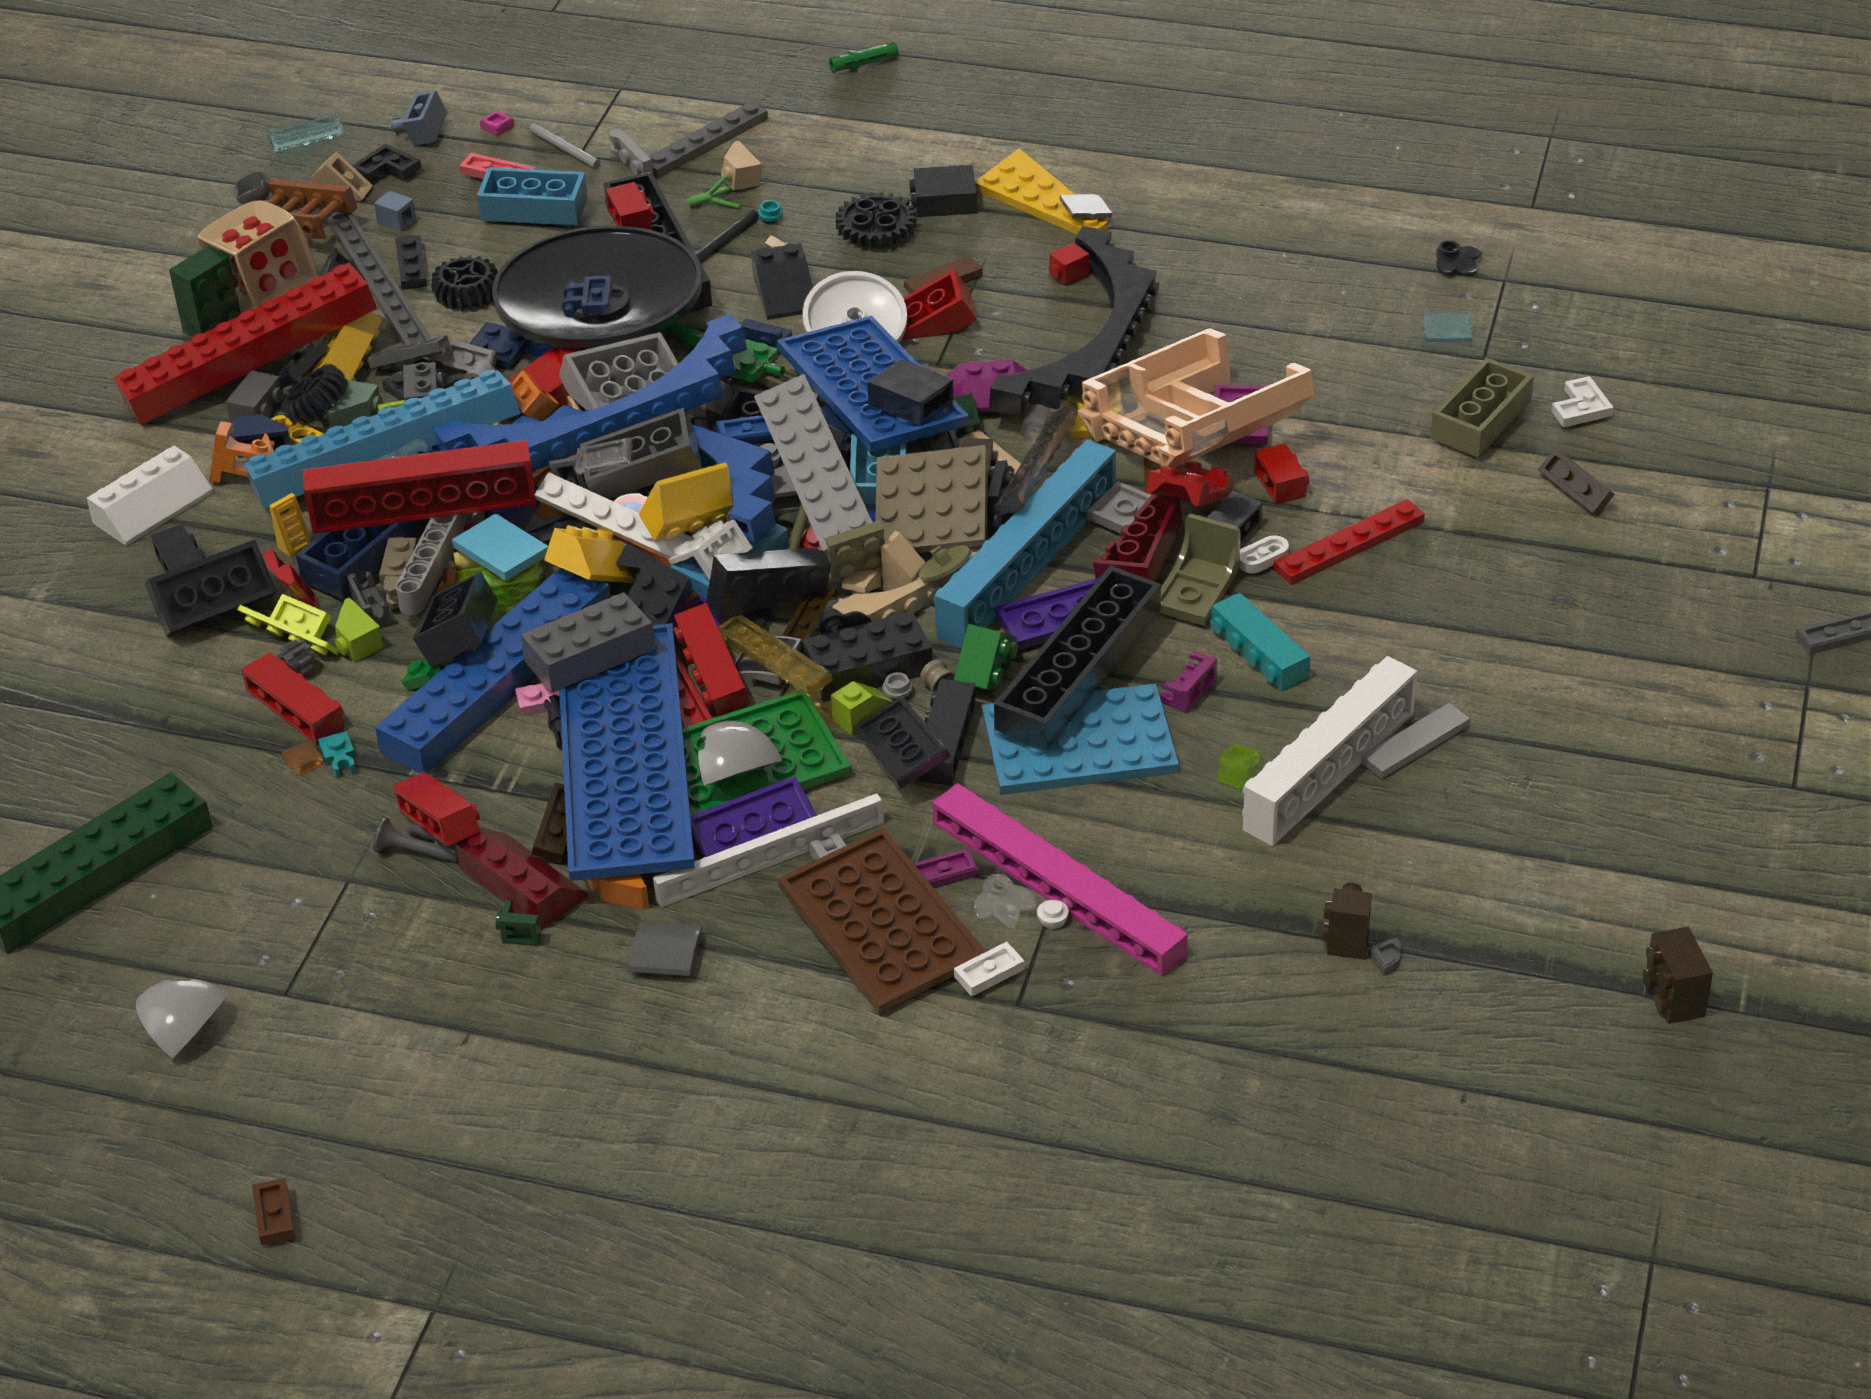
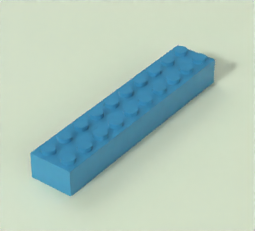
M487 370L472 380H459L454 383L453 387L432 390L428 396L423 398H410L403 402L404 405L396 408L386 407L379 410L378 414L374 416L356 418L352 421V424L347 426H334L329 428L325 434L307 436L298 444L292 446L282 445L276 448L275 452L268 455H255L249 459V462L243 464L253 491L263 509L291 493L296 497L304 494V469L408 456L437 445L438 442L433 428L456 419L467 423L494 424L518 415L520 411L512 386L498 370Z
M1087 439L1079 448L1074 450L1072 456L1065 463H1062L1050 478L1044 481L1043 485L1035 493L1030 495L1028 501L1020 509H1017L1005 524L999 527L991 539L985 541L982 548L974 556H971L958 572L952 575L950 581L943 588L937 590L934 596L936 611V636L938 640L962 649L968 624L988 628L997 618L995 606L1012 602L1089 522L1087 510L1116 482V450Z

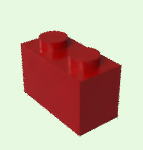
M635 182L606 189L608 211L617 226L652 230L653 208L651 204H647L644 192L639 191Z
M1285 443L1255 450L1254 473L1275 505L1306 497L1307 485L1310 482L1306 469H1302L1296 454L1292 453Z

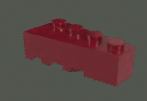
M1152 494L1136 512L1134 521L1121 529V536L1116 542L1111 541L1105 548L1106 553L1094 560L1095 579L1100 578L1109 566H1113L1157 582L1183 524L1179 497Z

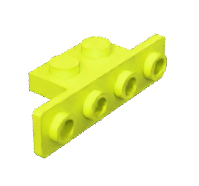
M284 594L281 595L270 617L242 605L237 609L246 615L244 620L254 626L260 627L261 623L267 625L266 630L282 637L283 633L290 635L288 638L290 641L295 639L297 641L305 640V642L312 645L313 651L324 656L328 652L337 656L339 654V650L336 647L320 639L331 618V615Z

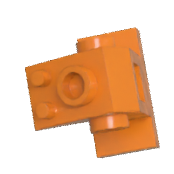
M221 421L215 434L209 481L220 483L224 472L248 477L244 462L236 461L235 456L251 458L258 454L268 455L275 452L273 450L274 441H270L268 435L264 433L262 440H254L252 444L237 442L230 436L232 423Z

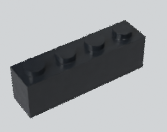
M940 679L937 691H932L930 701L932 709L931 711H926L924 722L948 749L951 757L917 778V781L953 786L976 706L975 683Z

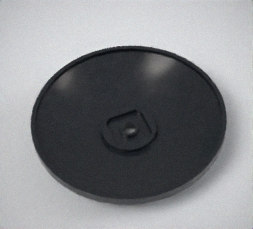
M594 226L561 232L523 248L500 268L493 282L492 293L494 307L499 318L517 334L552 346L595 348L655 334L677 322L696 303L702 289L700 264L693 252L687 246L668 235L630 226ZM611 276L612 290L609 313L598 316L591 314L583 315L582 309H577L571 318L564 315L562 302L565 298L563 295L564 288L568 281L575 280L577 283H584L585 277Z

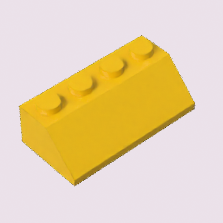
M372 311L324 335L321 340L324 341L329 349L302 375L300 381L317 368L333 364L340 369L348 381H355L354 374L363 366L362 358L371 350L372 346L370 343L378 336L380 331L377 328L382 319Z

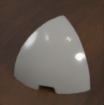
M737 721L719 722L709 725L701 734L705 747L698 752V760L704 786L723 782L748 771L764 769L782 761L772 741L760 730L749 724Z
M169 979L145 990L136 1000V1010L141 1023L151 1038L173 1059L211 1017L228 994L217 986L199 979H191L189 981H171Z

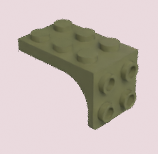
M1194 514L1187 516L1185 519L1184 542L1180 556L1161 587V610L1159 613L1199 625H1206L1211 617L1212 605L1221 601L1239 571L1241 531L1237 526Z

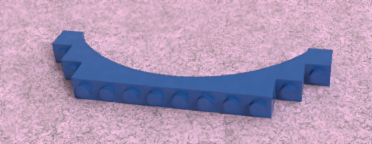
M731 314L707 322V330L702 339L678 365L653 383L617 401L567 417L524 424H475L461 422L459 419L433 428L440 451L527 440L533 472L548 466L550 461L566 459L581 453L580 444L681 408L688 411L721 398L724 395L720 379L736 373L732 356L748 350L743 327Z
M563 405L544 421L571 416L583 411ZM522 415L512 424L541 421ZM693 425L697 437L701 468L727 463L733 500V509L728 513L730 521L735 520L747 540L756 543L776 525L772 501L776 498L771 479L775 471L770 450Z

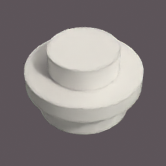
M1047 900L1041 903L1037 909L1038 919L1044 927L1049 929L1060 928L1069 916L1066 904L1058 900Z

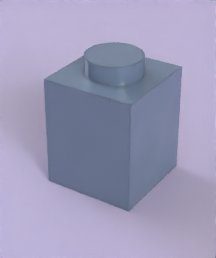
M388 191L374 203L377 223L402 232L416 220L412 198Z

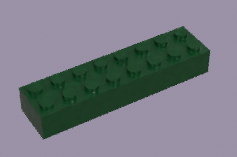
M170 772L0 875V948L6 954H9L212 828L207 802L175 774Z

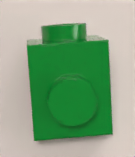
M416 660L407 668L408 672L401 683L408 691L422 687L446 665L438 664L431 668L427 660Z

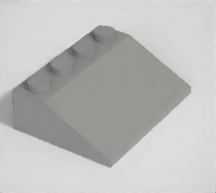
M661 332L565 354L559 377L569 395L589 411L617 401L644 388L678 365V362Z

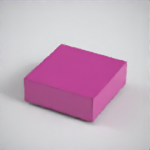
M497 110L480 120V128L496 136L514 126L513 118Z

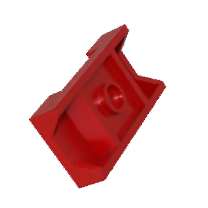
M1188 461L1175 468L1160 466V469L1150 471L1145 493L1154 494L1160 492L1191 500L1193 506L1199 507L1218 502L1223 497H1228L1232 493L1235 476L1227 475L1228 470L1219 467H1211V470L1201 468L1202 464L1196 461Z

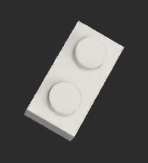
M1005 942L955 967L954 978L971 996H974L1025 970V961L1008 942Z

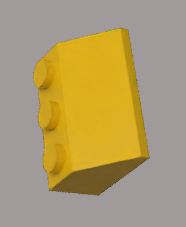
M727 463L677 475L655 483L638 513L654 541L663 538L672 539L678 534L687 531L693 533L702 527L713 525L720 520L722 522L726 520V515L733 505Z
M567 525L566 529L554 528L544 561L588 580L623 583L635 582L626 571L619 570L616 565L624 545L623 542L613 538L614 534L612 532L599 528L597 531L587 527L579 529Z

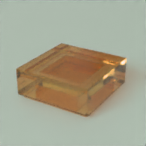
M309 740L282 752L283 760L297 776L323 764L321 754Z

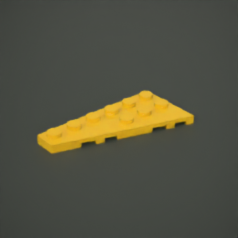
M1020 148L975 181L977 192L1074 234H1078L1082 225L1105 231L1108 230V221L1104 218H1072L1059 200L1060 195L1075 194Z

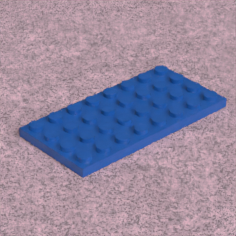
M872 315L777 340V350L800 375L805 374L809 385L871 452L969 425V415L954 400L952 404L921 426L868 405L867 386L869 380L900 359L920 366Z

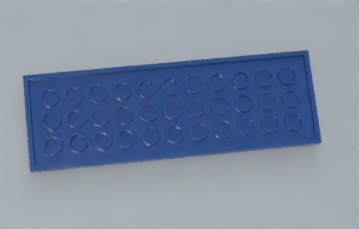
M672 623L653 625L655 650L559 689L570 881L695 868Z

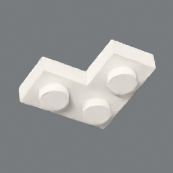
M1590 376L1565 382L1564 391L1570 399L1552 403L1551 412L1563 428L1613 416L1614 407Z

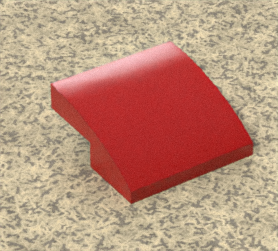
M273 549L264 552L263 557L268 567L293 597L320 610L315 593L290 563L285 564Z

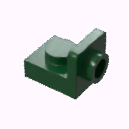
M972 393L953 398L969 415V425L959 427L954 431L961 430L962 435L976 431V426L982 422L979 418Z
M506 900L502 911H498L496 915V929L500 930L502 943L539 946L542 938L539 916L514 913L513 901Z

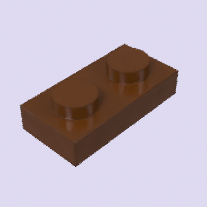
M286 1178L252 1185L261 1245L295 1238Z

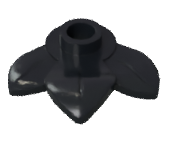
M1446 240L1441 242L1436 250L1438 258L1436 265L1444 274H1451L1456 271L1461 275H1473L1477 272V265L1474 259L1482 256V252L1472 246L1460 247L1457 242Z
M831 609L824 612L820 617V635L869 623L872 620L862 612L852 611L842 614L839 610Z

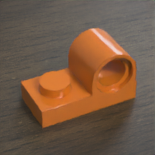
M524 370L511 383L518 407L530 418L544 421L559 405L557 400L539 387L532 376Z

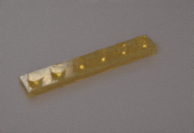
M742 615L730 618L718 626L724 641L808 696L821 691L825 685L833 681L828 670Z

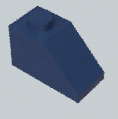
M262 414L234 417V440L237 442L252 444L254 440H262L265 433L270 441H274V451L282 445H291L288 427Z

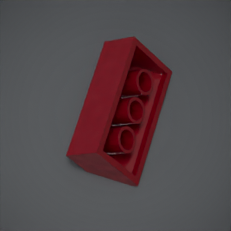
M479 828V833L456 843L460 870L504 903L506 900L513 901V908L517 913L538 915L541 930L588 897L586 891L536 855H532L530 850L507 833Z

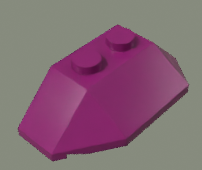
M999 359L995 361L958 364L946 377L953 379V398L972 393L977 412L991 411L989 410L990 387L998 373L1008 375L1028 370L1012 359Z

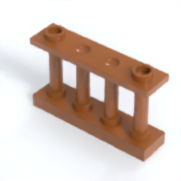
M274 178L268 183L272 197L266 202L275 206L282 205L281 208L289 212L299 223L306 238L324 240L326 234L322 223L335 211L353 213L358 208L350 186ZM296 207L302 208L297 213L292 212ZM316 209L321 210L317 215H311Z

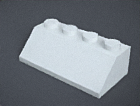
M172 446L104 488L99 489L87 497V502L93 524L125 546H128L214 492L192 457L176 446Z

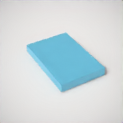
M498 514L492 515L452 539L455 549L505 581L545 558L548 549L546 544Z

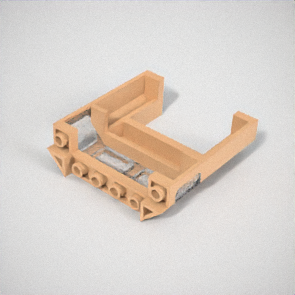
M1209 328L1082 382V398L1085 407L1077 410L1095 442L1107 439L1161 466L1175 468L1300 412L1302 405L1314 396L1312 370L1292 363L1286 366L1287 378L1228 403L1208 394L1215 391V385L1231 384L1226 335Z

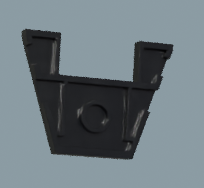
M626 543L616 565L621 571L638 574L628 597L648 617L652 625L670 623L673 625L675 621L674 615L679 613L692 587L690 579L631 544Z

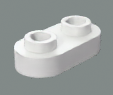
M1274 535L1265 537L1240 550L1239 568L1246 573L1254 574L1273 566L1274 561L1288 555V541L1281 536Z

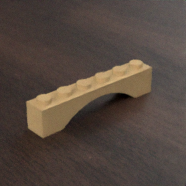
M982 546L969 547L971 556H974ZM964 565L951 574L937 580L923 581L920 577L896 589L876 593L853 594L834 604L832 609L839 610L842 614L852 611L862 612L868 615L872 621L911 611L915 613L933 603L937 590L943 588L950 581L952 575L958 572Z

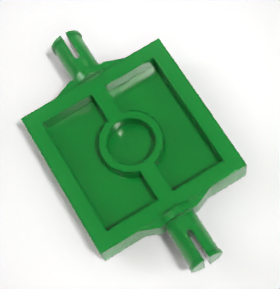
M745 339L748 350L732 356L736 373L729 376L754 383L764 374L769 373L779 377L784 375L785 367L773 364L778 359L777 348L768 346L765 343H757Z

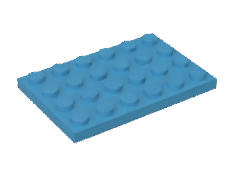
M1156 683L1094 691L1047 750L994 730V703L982 705V716L1000 795L1179 773L1178 759Z

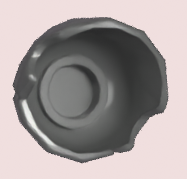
M259 171L238 180L235 183L236 191L233 190L237 201L244 205L252 201L266 200L271 192L268 186L269 179L265 172Z

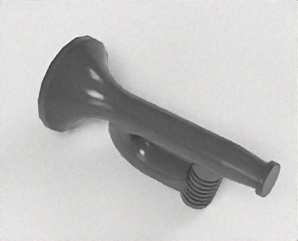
M384 817L377 828L373 844L374 852L379 853L387 847L399 846L440 859L452 860L454 863L458 862L456 851L446 848L442 842L417 824L405 826L399 833L391 825L390 819ZM413 836H420L426 839L433 840V843L413 838Z

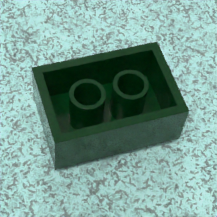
M206 246L169 269L182 331L186 335L193 338L195 335L208 332L218 324L228 322L241 314L229 256L210 246Z

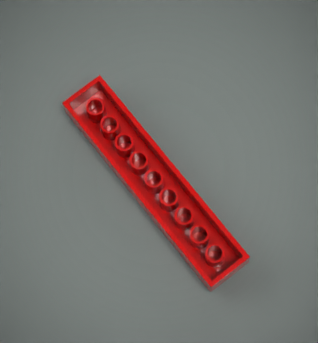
M350 263L339 265L333 271L323 276H316L310 282L300 287L291 288L286 294L275 299H269L263 305L253 310L244 311L238 317L228 322H222L208 332L197 334L191 340L181 345L172 346L168 351L156 357H150L144 363L134 368L123 370L113 379L125 404L139 424L143 425L378 308L367 282Z

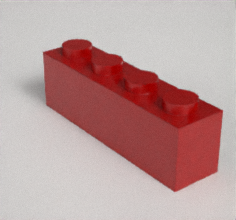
M707 603L674 615L677 627L673 628L674 634L679 644L685 643L686 648L682 649L688 665L694 664L696 668L692 670V674L697 686L703 685L705 691L701 692L707 708L713 707L717 717L749 705L750 702L745 686Z
M270 652L241 669L246 691L315 745L319 744L318 739L334 735L345 728L342 716L344 711L337 700L330 699L318 686L314 687L301 673L293 671L284 660H279Z
M420 773L392 786L400 813L444 845L450 846L480 832L477 823L480 820V815L476 806L473 803L467 802L461 795L454 793L450 787L444 786L438 779H434L427 773Z

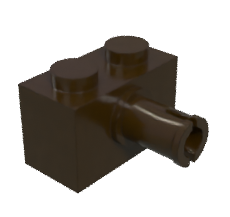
M1348 882L1343 885L1342 889L1334 888L1332 901L1326 900L1323 919H1327L1329 922H1324L1322 941L1328 942L1327 955L1365 960L1369 939L1372 893L1362 892V887L1357 883Z

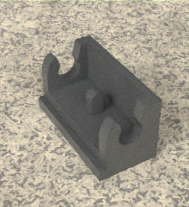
M368 571L366 572L367 581L364 584H358V579L354 573L347 575L351 599L380 626V629L394 625L395 621L378 587L375 586L372 574Z

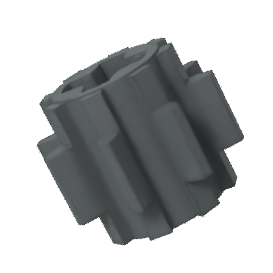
M295 639L280 648L282 652L277 654L278 659L284 660L289 668L296 673L299 672L303 675L313 669L312 664L316 662V655L305 640L297 641Z

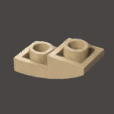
M882 564L845 577L842 582V588L853 590V594H865L881 587Z

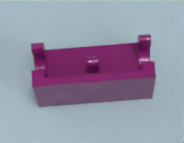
M1192 652L1189 658L1197 660L1200 664L1188 662L1185 670L1173 683L1165 682L1162 688L1166 691L1159 695L1161 703L1187 713L1216 681V657Z

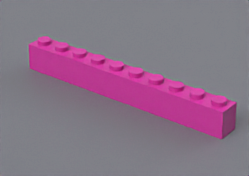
M957 783L932 802L934 825L1045 899L1058 900L1066 904L1070 916L1160 976L1166 974L1187 956L1188 934L1182 928L1173 925L1156 911L1150 910L1138 902L1132 895H1127L1115 887L1109 880L1095 874L1086 865L1080 864L1063 850L1057 849L1040 835L1022 826L1019 821L1010 818L996 806L990 805L978 797L973 791Z

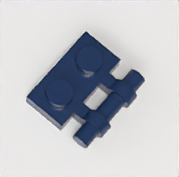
M611 276L585 277L584 283H577L575 280L568 281L564 288L563 295L565 298L562 302L564 315L571 318L577 309H582L583 315L591 314L598 316L609 313L612 290Z

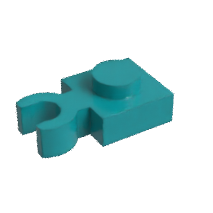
M347 731L318 739L326 766L332 765L333 774L336 778H340L339 771L343 768L350 769L352 774L356 773L354 762L356 757Z

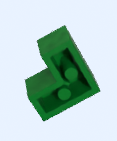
M968 624L954 681L975 683L976 687L995 691V687L1000 684L1003 676L1001 664L1010 665L1011 659L1013 660L1016 657L1018 650L1017 637Z

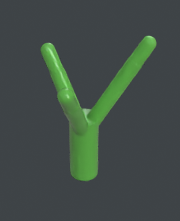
M724 175L708 192L687 198L690 207L712 202L736 209L740 208L739 204L714 198L733 190L730 186L717 190L728 179L727 175Z

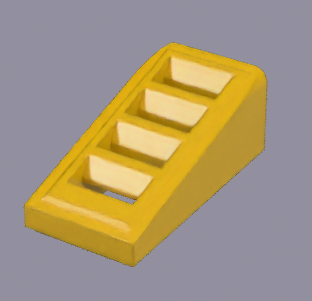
M291 493L269 505L278 548L289 557L298 554L311 543V539L296 496ZM287 509H290V511H288V512H286V513H284V514H282V515L280 514V513H282L283 511H285V510H287Z

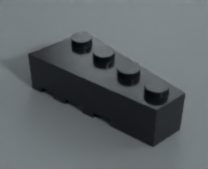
M818 548L717 554L713 557L706 603L712 614L720 622L827 589L831 563Z

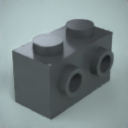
M435 362L403 365L404 401L410 398L420 399L428 396L432 390L444 388L442 372L437 373Z

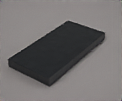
M903 696L853 728L857 736L900 789L951 757L948 749Z

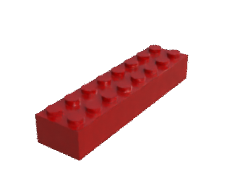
M527 440L303 470L304 494L313 534L536 504Z

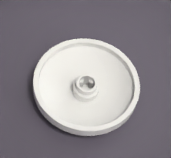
M862 271L840 272L823 279L809 292L803 306V327L806 333L872 315L899 343L906 330L907 308L900 292L884 278Z

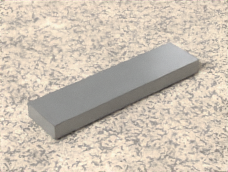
M1448 703L1361 756V763L1383 779L1467 728L1470 718Z

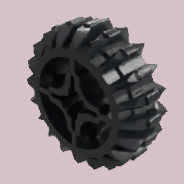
M469 255L464 258L460 256L458 259L450 258L449 262L444 261L441 266L435 267V272L432 273L431 278L432 292L437 302L442 303L444 307L449 306L450 309L459 308L462 311L464 308L471 310L472 307L476 306L481 308L483 303L489 304L490 299H493V282L498 270L494 263H490L489 259L482 260L481 256L472 258Z
M333 364L317 368L305 378H302L299 383L295 384L294 388L289 390V394L284 397L281 404L284 416L295 425L299 423L305 426L308 423H313L315 419L327 413L329 409L341 400V396L345 394L348 388V380L345 378L344 373Z

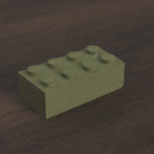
M1486 357L1433 412L1430 439L1469 455L1479 457L1531 402L1534 375Z

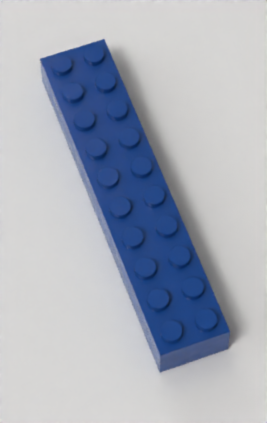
M559 568L488 629L478 649L470 653L464 651L375 727L380 753L418 773H428L516 695V688L527 686L537 677L524 661L521 634L611 598L609 584L603 581L588 580L563 568Z

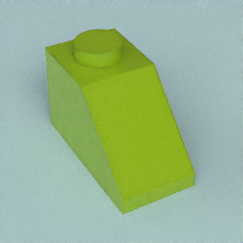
M350 597L345 599L335 625L337 634L335 644L342 655L346 654L355 663L384 648L380 626Z
M852 681L831 695L832 720L849 734L854 735L856 733L853 729L854 726L893 701L876 688Z

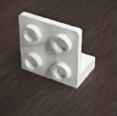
M720 520L709 528L705 526L692 535L694 540L690 543L686 541L674 549L676 554L668 561L673 565L694 556L710 580L714 555L746 553L753 547L735 520L724 524Z

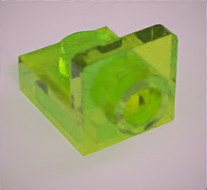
M1237 744L1229 746L1221 752L1217 781L1244 788L1248 780L1249 770L1260 761L1261 751Z

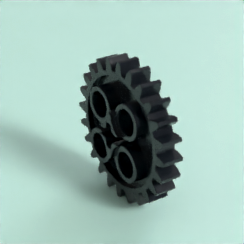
M871 192L868 197L864 194H861L860 199L851 197L852 202L844 201V206H839V212H836L835 218L838 235H843V240L850 239L851 245L859 242V247L868 244L869 249L874 245H878L881 249L883 244L892 247V242L900 244L901 238L909 239V234H913L914 228L917 227L916 211H914V205H909V200L902 201V196L893 198V193L884 196V193L881 192L878 196H875Z

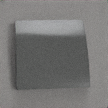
M640 922L632 943L627 971L690 976L696 964V950L702 938V926Z

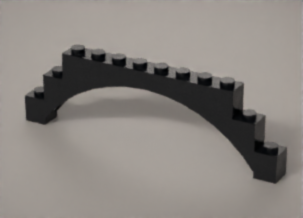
M1082 225L1075 238V244L1089 253V270L1101 282L1108 295L1112 308L1109 320L1089 343L1061 360L1024 372L1008 375L998 373L990 387L989 410L1020 417L1024 408H1029L1030 403L1059 410L1063 400L1067 401L1069 396L1083 399L1082 382L1116 368L1117 364L1121 365L1124 350L1128 351L1131 337L1136 336L1138 323L1142 324L1145 310L1150 309L1152 296L1156 297L1158 293L1157 271L1136 266V262L1133 261L1134 251L1114 247V243L1111 242L1112 232ZM1109 381L1106 382V383H1103L1104 385L1107 386V389H1108Z

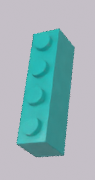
M1240 592L1212 605L1210 620L1212 630L1225 639L1233 650H1237L1251 666H1254L1261 672L1268 682L1273 683L1280 691H1283L1309 678L1310 655Z

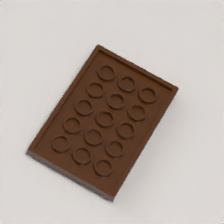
M884 827L778 878V887L878 1014L953 977L955 967L986 952Z

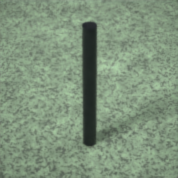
M751 210L695 253L699 261L702 262L759 217L758 212Z

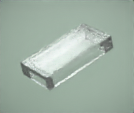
M630 438L577 448L575 470L578 475L630 465L633 443Z

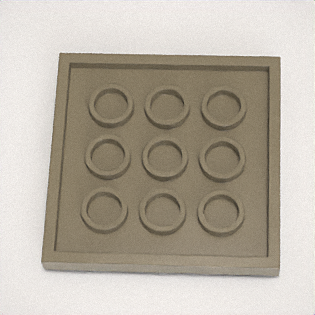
M986 445L877 458L875 522L880 520L884 528L885 542L894 531H897L903 535L917 553L930 552L939 545L942 549L945 548L947 550L960 545L968 547L983 546L984 542L987 541L988 450Z

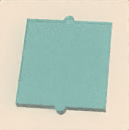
M1423 312L1424 324H1422V331H1425L1426 343L1472 342L1473 324L1470 323L1469 312Z

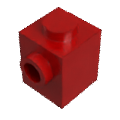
M1074 242L1049 254V273L1064 286L1089 275V253Z

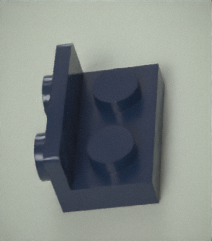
M744 319L742 323L738 322L743 327L745 339L757 343H765L774 348H777V340L792 336V330L749 319Z

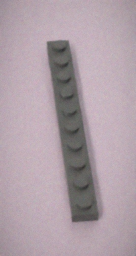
M345 212L333 213L327 219L328 226L356 271L367 282L374 300L402 345L431 339L354 215Z

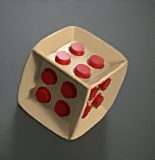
M252 201L232 210L208 225L197 236L199 251L206 246H210L229 256L239 307L242 312L253 310L263 305L265 301L284 295L291 288L300 287L318 276L313 254L299 223L286 210L265 201Z

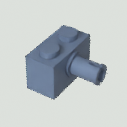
M436 90L416 93L405 116L391 118V129L394 133L406 131L413 146L429 145L435 142L448 112Z

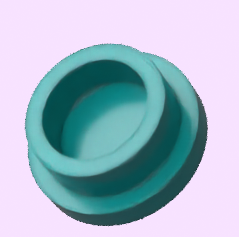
M767 200L761 203L758 209V216L766 222H775L783 216V209L779 202Z

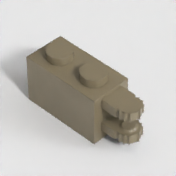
M388 538L379 573L383 597L388 608H399L396 584L417 545L416 538Z

